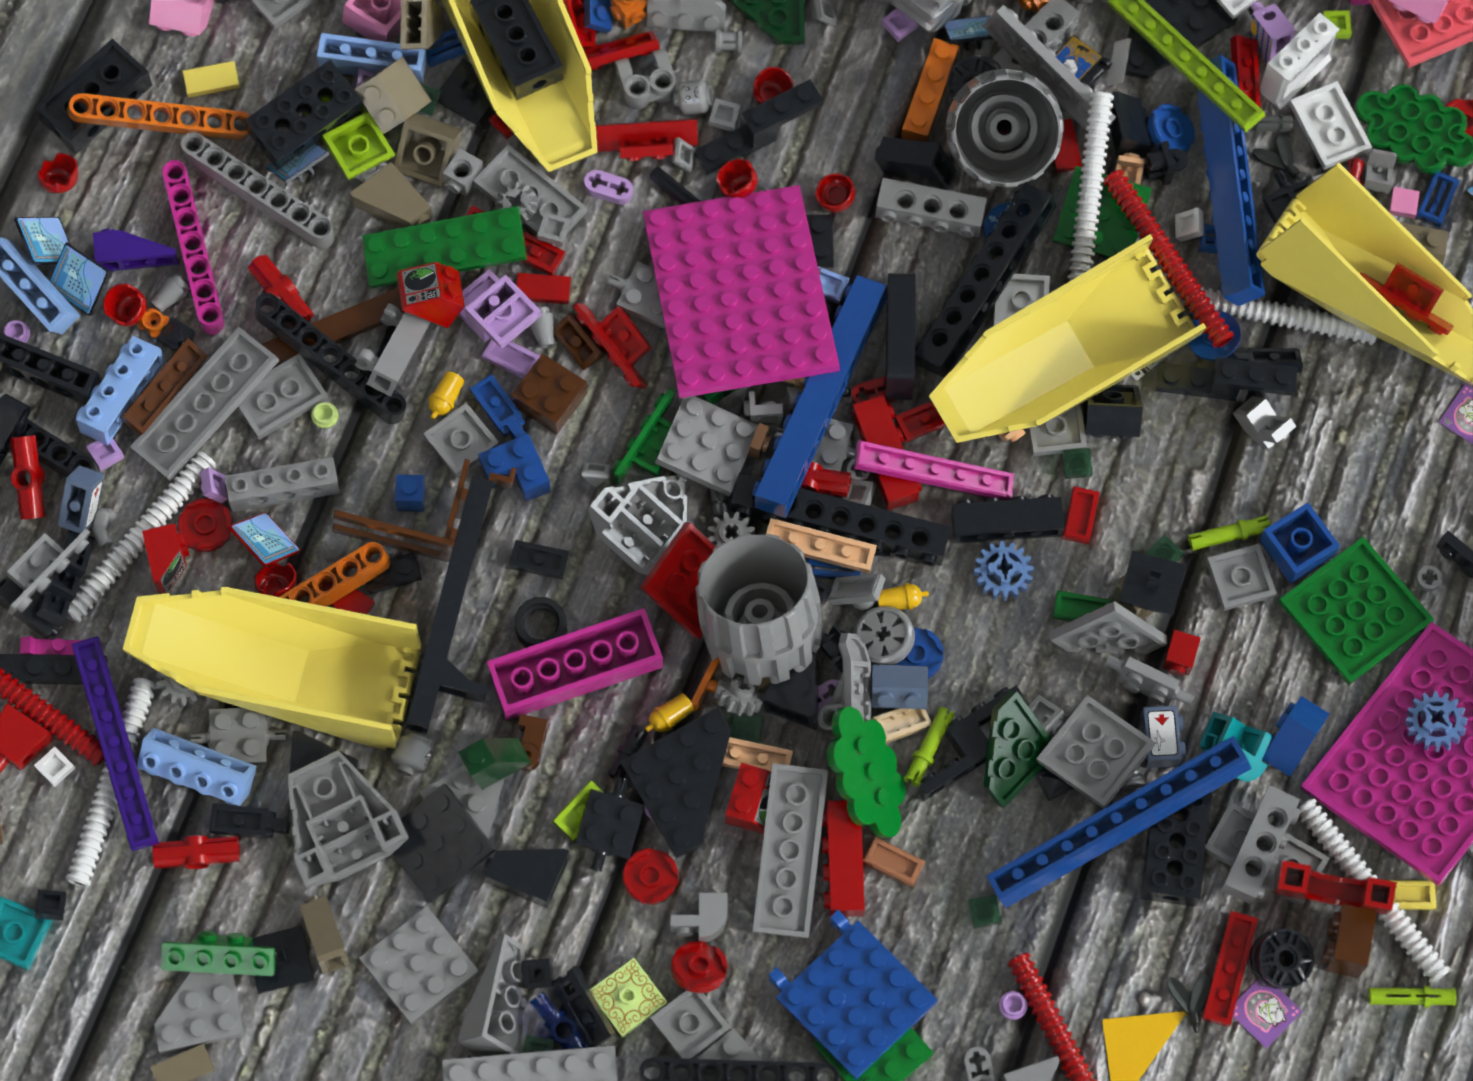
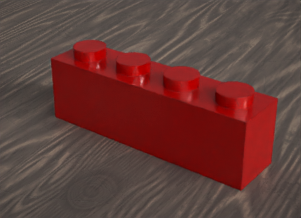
M884 395L853 404L852 417L861 441L904 450L901 444L904 442L900 427H895L893 422L895 418L894 409L891 403H886ZM873 473L887 511L918 501L919 491H922L920 482Z
M848 800L827 801L826 810L823 811L822 826H827V837H822V854H828V864H823V881L829 882V892H824V909H829L830 917L837 910L845 917L864 916L865 912L862 826L856 825L851 820L847 810Z

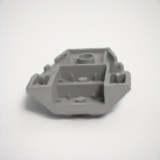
M339 750L288 774L290 810H292L293 819L292 835L294 836L295 843L294 859L306 888L339 881L390 856L409 838L399 814Z

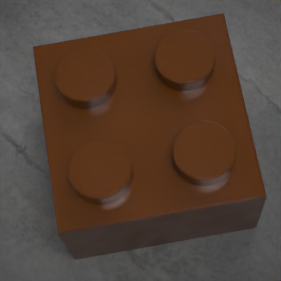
M542 353L512 393V402L520 412L557 435L588 394L587 381Z
M1343 904L1338 912L1334 911L1333 917L1329 918L1326 934L1331 936L1328 945L1324 946L1322 953V962H1326V972L1359 978L1368 966L1377 911Z

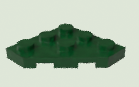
M728 0L778 45H805L804 0Z
M1012 689L992 708L983 785L997 806L1002 808L1043 769V766L1037 762V757L1052 740L1020 694Z

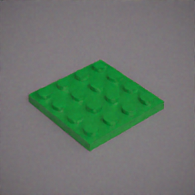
M1364 537L1356 541L1278 601L1348 686L1434 621V618Z

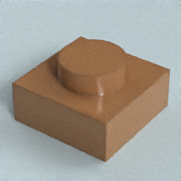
M759 423L750 444V457L760 459L762 451L767 453L772 441V437L769 436V426Z

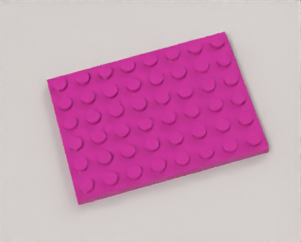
M800 185L754 192L743 198L724 197L643 211L679 398L840 371Z
M1431 622L1303 782L1300 790L1316 799L1317 802L1437 886L1441 885L1473 843V649ZM1434 691H1437L1438 696L1443 698L1445 693H1448L1449 701L1457 698V708H1465V713L1461 716L1468 719L1467 725L1463 726L1466 728L1465 735H1459L1460 742L1458 745L1451 741V748L1448 751L1444 746H1440L1439 752H1435L1434 746L1431 745L1426 751L1424 750L1425 743L1420 742L1416 745L1414 743L1416 735L1408 736L1407 734L1410 728L1405 725L1406 718L1409 717L1407 715L1408 707L1414 708L1412 705L1414 699L1422 702L1423 693H1426L1429 698L1433 697ZM1418 716V724L1421 728L1424 722H1422L1420 720L1421 717ZM1450 716L1449 721L1452 723V727L1454 728L1455 721L1453 716Z

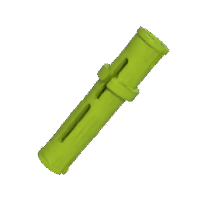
M1264 515L1245 521L1244 519H1239L1237 523L1188 534L1189 546H1192L1190 549L1195 551L1233 540H1248V537L1262 534L1264 529L1271 526L1270 520H1267L1269 517Z
M938 708V712L919 749L914 751L912 755L913 761L903 780L906 783L911 780L910 785L914 787L920 786L927 768L932 766L934 762L933 756L948 728V724L955 716L952 711H949L947 714L948 708Z
M1423 985L1422 988L1369 987L1368 1003L1369 1005H1422L1423 1008H1430V1005L1455 1006L1456 989L1430 988L1429 985ZM1386 995H1387V996H1408V997H1386ZM1416 996H1438V997H1416Z

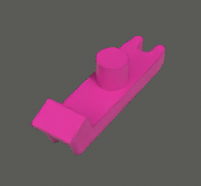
M21 637L20 654L74 655L71 644L83 640Z

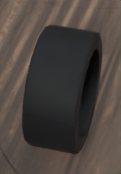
M534 597L525 601L518 608L515 615V633L519 642L527 648L566 635L567 619L563 608L555 600L547 597ZM547 610L555 616L557 628L551 637L535 639L526 632L525 620L531 612Z

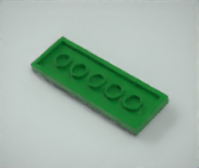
M518 206L362 235L368 283L371 289L398 284L396 275L398 271L433 262L451 266L459 272L527 260L521 214Z

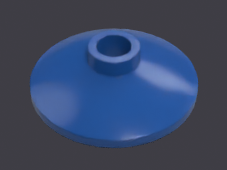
M1219 311V317L1224 318V325L1227 324L1230 327L1229 331L1234 333L1233 338L1222 347L1214 348L1212 346L1213 342L1208 340L1209 335L1203 332L1188 343L1195 355L1205 360L1215 361L1217 357H1228L1237 349L1241 340L1240 326L1236 319L1226 312ZM1194 319L1192 322L1194 323L1195 327L1199 326V320L1196 321Z

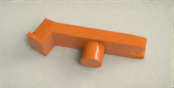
M719 658L711 661L692 698L691 703L695 711L698 710L707 691L715 694L718 681L713 680L719 666H721Z

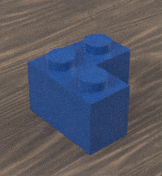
M529 434L478 454L480 467L486 480L489 479L490 472L509 477L511 468H516L514 479H516L525 502L551 492L549 478Z
M1302 696L1296 704L1290 702L1275 725L1279 728L1276 736L1271 733L1272 738L1262 760L1290 777L1330 713Z

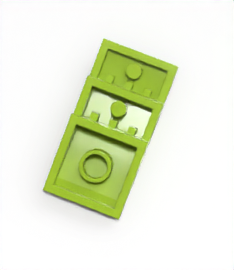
M327 97L319 99L322 102L331 101V99ZM362 105V111L341 126L324 134L321 139L348 180L395 156L377 123L364 105Z

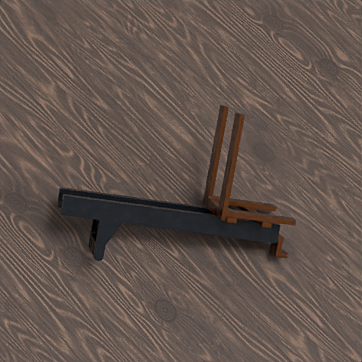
M465 459L444 537L334 510L333 519L439 546L441 550H434L335 523L332 528L334 533L368 542H377L383 546L449 563L405 729L427 734L438 692L476 702H483L485 700L488 687L485 684L470 681L447 657L492 486L495 484L512 488L516 468H511L509 477L490 472L488 480L472 476L469 489H466L464 484L470 460ZM455 518L460 519L458 529L453 528Z

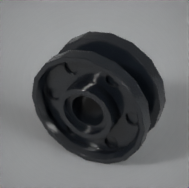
M981 54L972 55L957 62L950 70L947 79L948 93L952 101L962 86L969 82L973 76L976 77L990 70L1002 69L1001 66L991 57Z
M1288 928L1266 931L1257 937L1251 946L1249 956L1251 970L1256 979L1266 987L1273 989L1299 986L1312 973L1315 961L1313 948L1308 939L1300 932ZM1280 952L1285 956L1284 965H1281L1279 962Z

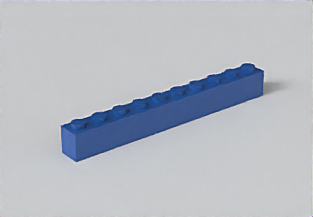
M1222 55L1209 60L1238 87L1236 64ZM1198 89L1199 100L1197 104L1201 113L1202 123L1200 128L1204 137L1203 151L1207 161L1206 175L1210 185L1209 198L1212 203V222L1215 226L1216 234L1215 246L1218 250V269L1222 282L1220 289L1223 298L1239 307L1265 296L1262 266L1260 265L1261 260L1256 255L1259 250L1245 134L1239 126Z
M858 275L853 284H848L844 294V299L846 300L843 306L839 305L834 316L836 321L833 327H831L840 371L805 377L804 385L806 386L803 392L797 393L794 400L795 409L785 419L783 425L785 431L782 437L778 436L773 446L774 454L771 459L767 458L762 471L764 476L761 481L757 480L754 485L752 496L755 497V508L783 518L787 517L887 300V285Z
M1233 735L987 875V878L999 900L1007 908L1251 770L1250 763Z

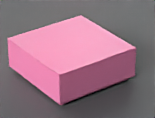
M1393 187L1389 213L1415 219L1420 191Z

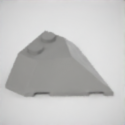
M677 474L669 477L661 476L631 482L615 488L613 486L604 488L588 507L597 537L636 572L648 575L682 525L687 522V495H685V482H687V478Z

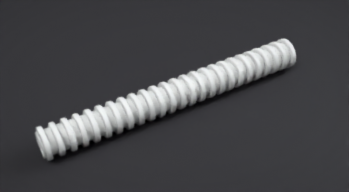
M1096 91L1090 94L1092 101L1089 102L1091 109L1088 110L1090 117L1087 118L1089 126H1086L1088 134L1085 135L1087 142L1084 143L1086 150L1083 151L1085 159H1082L1084 167L1081 168L1083 175L1080 176L1082 183L1079 184L1081 192H1078L1080 200L1077 201L1079 208L1076 209L1078 216L1075 217L1077 225H1074L1076 233H1073L1075 241L1072 242L1074 249L1071 250L1073 258H1070L1072 266H1069L1068 269L1071 271V274L1068 275L1070 281L1090 270V266L1094 264L1091 258L1095 256V253L1092 252L1096 247V244L1093 242L1097 239V236L1094 234L1098 231L1095 225L1099 223L1096 217L1100 215V211L1097 209L1101 206V203L1098 201L1102 198V195L1099 193L1103 190V187L1100 185L1104 182L1102 174H1105L1103 166L1106 165L1104 158L1107 157V154L1104 152L1108 149L1106 141H1109L1107 133L1110 132L1108 125L1111 124L1109 117L1112 116L1110 109L1113 108L1111 100L1114 99V96L1107 92Z
M1173 287L1172 293H1173V292L1176 293V295H1177V297L1179 298L1180 302H1181L1182 305L1184 306L1186 301H1185V300H1181V298H1180L1181 293L1178 294V293L1175 291V290H1176V287ZM1212 288L1204 290L1206 292L1205 297L1211 299L1210 304L1216 306L1215 310L1226 312L1231 316L1237 315L1239 319L1243 316L1245 320L1253 318L1254 322L1262 320L1264 324L1268 321L1270 325L1277 323L1279 327L1286 325V328L1289 329L1292 326L1295 327V330L1302 328L1304 332L1311 330V333L1314 334L1316 331L1320 335L1327 333L1329 337L1336 335L1338 339L1342 336L1344 340L1352 338L1353 342L1360 340L1363 344L1367 341L1369 345H1373L1377 338L1334 314L1328 315L1327 311L1320 313V310L1316 309L1313 312L1311 308L1303 310L1302 306H1299L1298 309L1295 308V305L1288 307L1286 303L1278 305L1277 301L1274 304L1270 303V300L1263 302L1262 298L1238 307L1223 298L1221 290H1217V292H1213Z
M200 451L196 453L197 457L190 460L191 464H186V470H181L179 472L180 476L174 478V483L168 485L169 489L163 490L164 495L157 497V503L153 502L151 504L152 508L146 510L147 514L140 516L141 521L134 523L135 527H131L129 529L130 533L123 536L124 540L118 541L119 546H114L112 548L113 552L106 555L107 559L101 561L102 565L95 567L96 572H91L89 574L90 578L84 580L85 584L78 587L79 591L70 603L67 614L71 620L80 623L82 615L86 616L88 614L87 610L93 608L92 604L98 603V597L105 595L104 591H108L110 589L109 585L116 582L115 578L121 576L120 572L127 570V564L131 565L133 563L132 559L138 557L137 553L143 552L145 542L142 531L165 526V521L172 519L171 514H176L178 512L177 508L183 506L182 502L189 499L188 495L194 494L193 489L200 487V471L208 467L213 470L216 469L215 462L207 454Z
M140 677L133 679L132 683L134 686L130 687L131 694L127 696L129 702L125 703L124 707L126 710L122 711L133 754H135L133 748L138 745L136 739H139L141 736L139 731L143 730L142 723L146 722V717L144 716L149 713L147 707L151 706L152 702L150 699L154 698L153 691L156 690L154 682ZM107 766L102 769L104 775H101L99 778L101 783L97 784L98 792L94 793L96 799L91 802L93 807L88 810L90 816L86 817L87 824L83 825L84 833L80 834L82 840L77 843L79 849L74 851L76 857L72 858L73 866H69L70 874L66 875L68 882L82 887H87L91 884L89 878H92L94 875L92 870L96 869V864L94 863L99 860L98 853L102 852L100 846L105 843L103 837H106L108 834L106 828H110L109 820L113 819L111 813L116 810L114 804H117Z
M1309 799L1298 808L1301 810L1299 815L1302 817L1301 822H1306V828L1313 831L1312 836H1317V842L1324 845V851H1329L1328 856L1335 859V865L1339 864L1341 866L1339 870L1346 873V878H1377L1376 875L1370 873L1372 871L1371 868L1365 867L1366 862H1361V856L1354 853L1355 848L1349 847L1350 842L1343 839V833H1338L1339 828L1332 825V819L1328 820L1326 818L1328 814L1326 812L1322 813V807L1316 805V799ZM1393 903L1392 911L1387 915L1379 914L1378 919H1383L1385 922L1383 925L1390 928L1389 933L1395 934L1396 937L1394 939L1402 943L1400 945L1401 948L1407 949L1406 954L1413 957L1411 959L1412 962H1417V968L1419 970L1422 969L1424 971L1423 975L1430 978L1428 982L1430 984L1437 982L1449 972L1450 967L1444 966L1443 963L1445 961L1437 957L1439 955L1438 952L1432 951L1433 946L1431 944L1428 945L1426 943L1428 940L1420 936L1422 934L1420 930L1416 931V925L1409 922L1411 920L1410 917H1405V911L1398 908L1400 906L1399 903Z

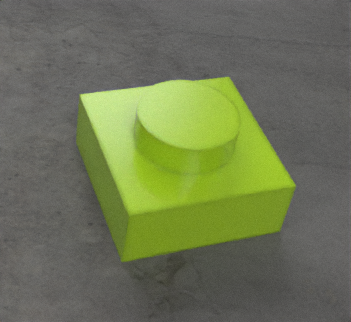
M1323 11L1322 15L1340 29L1336 33L1335 39H1350L1352 34L1350 11Z

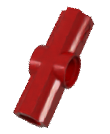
M266 254L259 255L252 260L248 266V271L263 288V292L276 295L310 322L314 317V313L299 296V292L291 279L286 274L282 275Z
M36 436L10 438L14 465L11 482L17 489L20 519L46 517L42 490L45 473L39 466ZM26 472L30 474V483L26 480Z
M811 462L800 488L821 494L848 497L852 475L849 472L824 469L820 464Z
M189 836L185 837L183 841L155 844L152 848L154 868L184 866L187 869H204L209 867L210 864L240 862L238 836L221 838Z

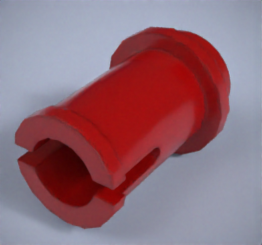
M1358 158L1349 159L1347 171L1363 186L1364 183L1361 180L1364 161Z

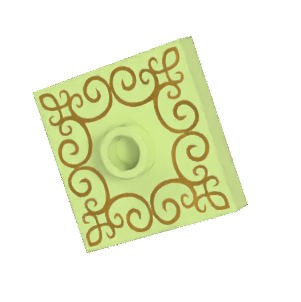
M635 958L590 989L605 1016L621 1038L668 1005L666 999Z

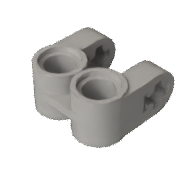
M665 48L652 51L656 70L649 76L633 75L628 58L614 62L624 100L630 108L635 110L643 109L649 102L667 103L674 98L673 95L676 91L675 75ZM660 83H664L668 86L665 88H659L657 85ZM641 90L643 93L636 95L632 91Z

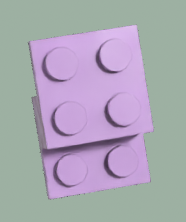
M490 269L462 291L465 308L459 314L461 319L484 342L491 338L501 349L542 316V311L507 275L499 279Z

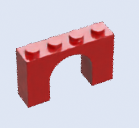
M1283 860L1278 865L1273 894L1340 907L1346 904L1377 911V914L1387 915L1393 909L1397 882L1372 877L1352 879L1313 871L1310 865Z

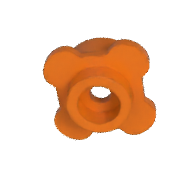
M149 308L144 313L142 320L138 322V328L150 333L152 338H158L170 319L166 315L163 316L156 308Z

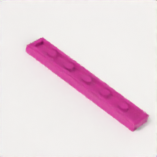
M860 440L856 444L854 469L980 496L999 498L1000 500H1011L1013 473Z

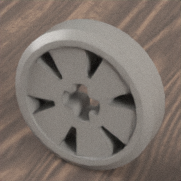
M880 606L869 610L859 619L854 629V634H857L865 644L871 664L894 665L899 663L910 653L915 641L914 627L907 615L891 606ZM884 631H887L890 637H885L884 641H881L878 636H882Z

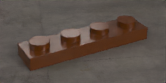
M189 338L185 339L120 416V419L139 436L143 435L208 356Z

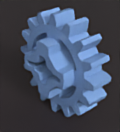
M1001 541L998 548L991 543L989 545V552L984 549L981 550V558H976L975 565L979 568H975L973 574L979 577L976 585L985 586L983 589L984 595L991 591L993 593L992 599L995 600L998 595H1002L1003 601H1007L1008 595L1011 594L1014 599H1017L1019 595L1018 590L1023 593L1027 591L1026 584H1031L1033 577L1029 574L1033 573L1034 566L1028 565L1031 561L1030 556H1022L1024 553L1023 547L1016 551L1014 549L1015 543L1012 542L1009 547H1005L1004 541ZM997 556V560L994 563L987 565L992 558ZM1002 563L1005 572H1007L1006 579H1004V574L1000 570ZM1021 577L1017 583L1010 586L1013 579Z
M1434 691L1431 698L1426 693H1423L1422 702L1414 699L1412 704L1414 708L1408 707L1407 715L1409 717L1406 718L1405 725L1410 728L1407 734L1408 736L1416 735L1414 741L1416 745L1420 742L1425 743L1424 750L1426 751L1430 745L1434 746L1435 752H1439L1440 746H1444L1448 751L1451 748V741L1458 745L1460 742L1459 735H1465L1466 728L1463 726L1467 725L1468 719L1467 717H1461L1465 713V708H1457V698L1449 701L1448 693H1445L1443 698L1438 696L1437 691ZM1418 716H1420V720L1424 722L1421 728L1418 724ZM1450 716H1453L1454 718V728L1452 727V723L1449 721Z

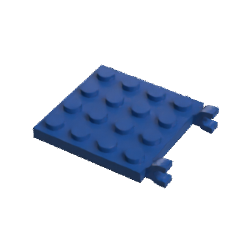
M837 910L830 917V924L842 936L791 983L777 967L768 976L770 977L769 981L781 992L776 996V1000L857 1080L938 1003V999L859 920L851 925L846 917Z

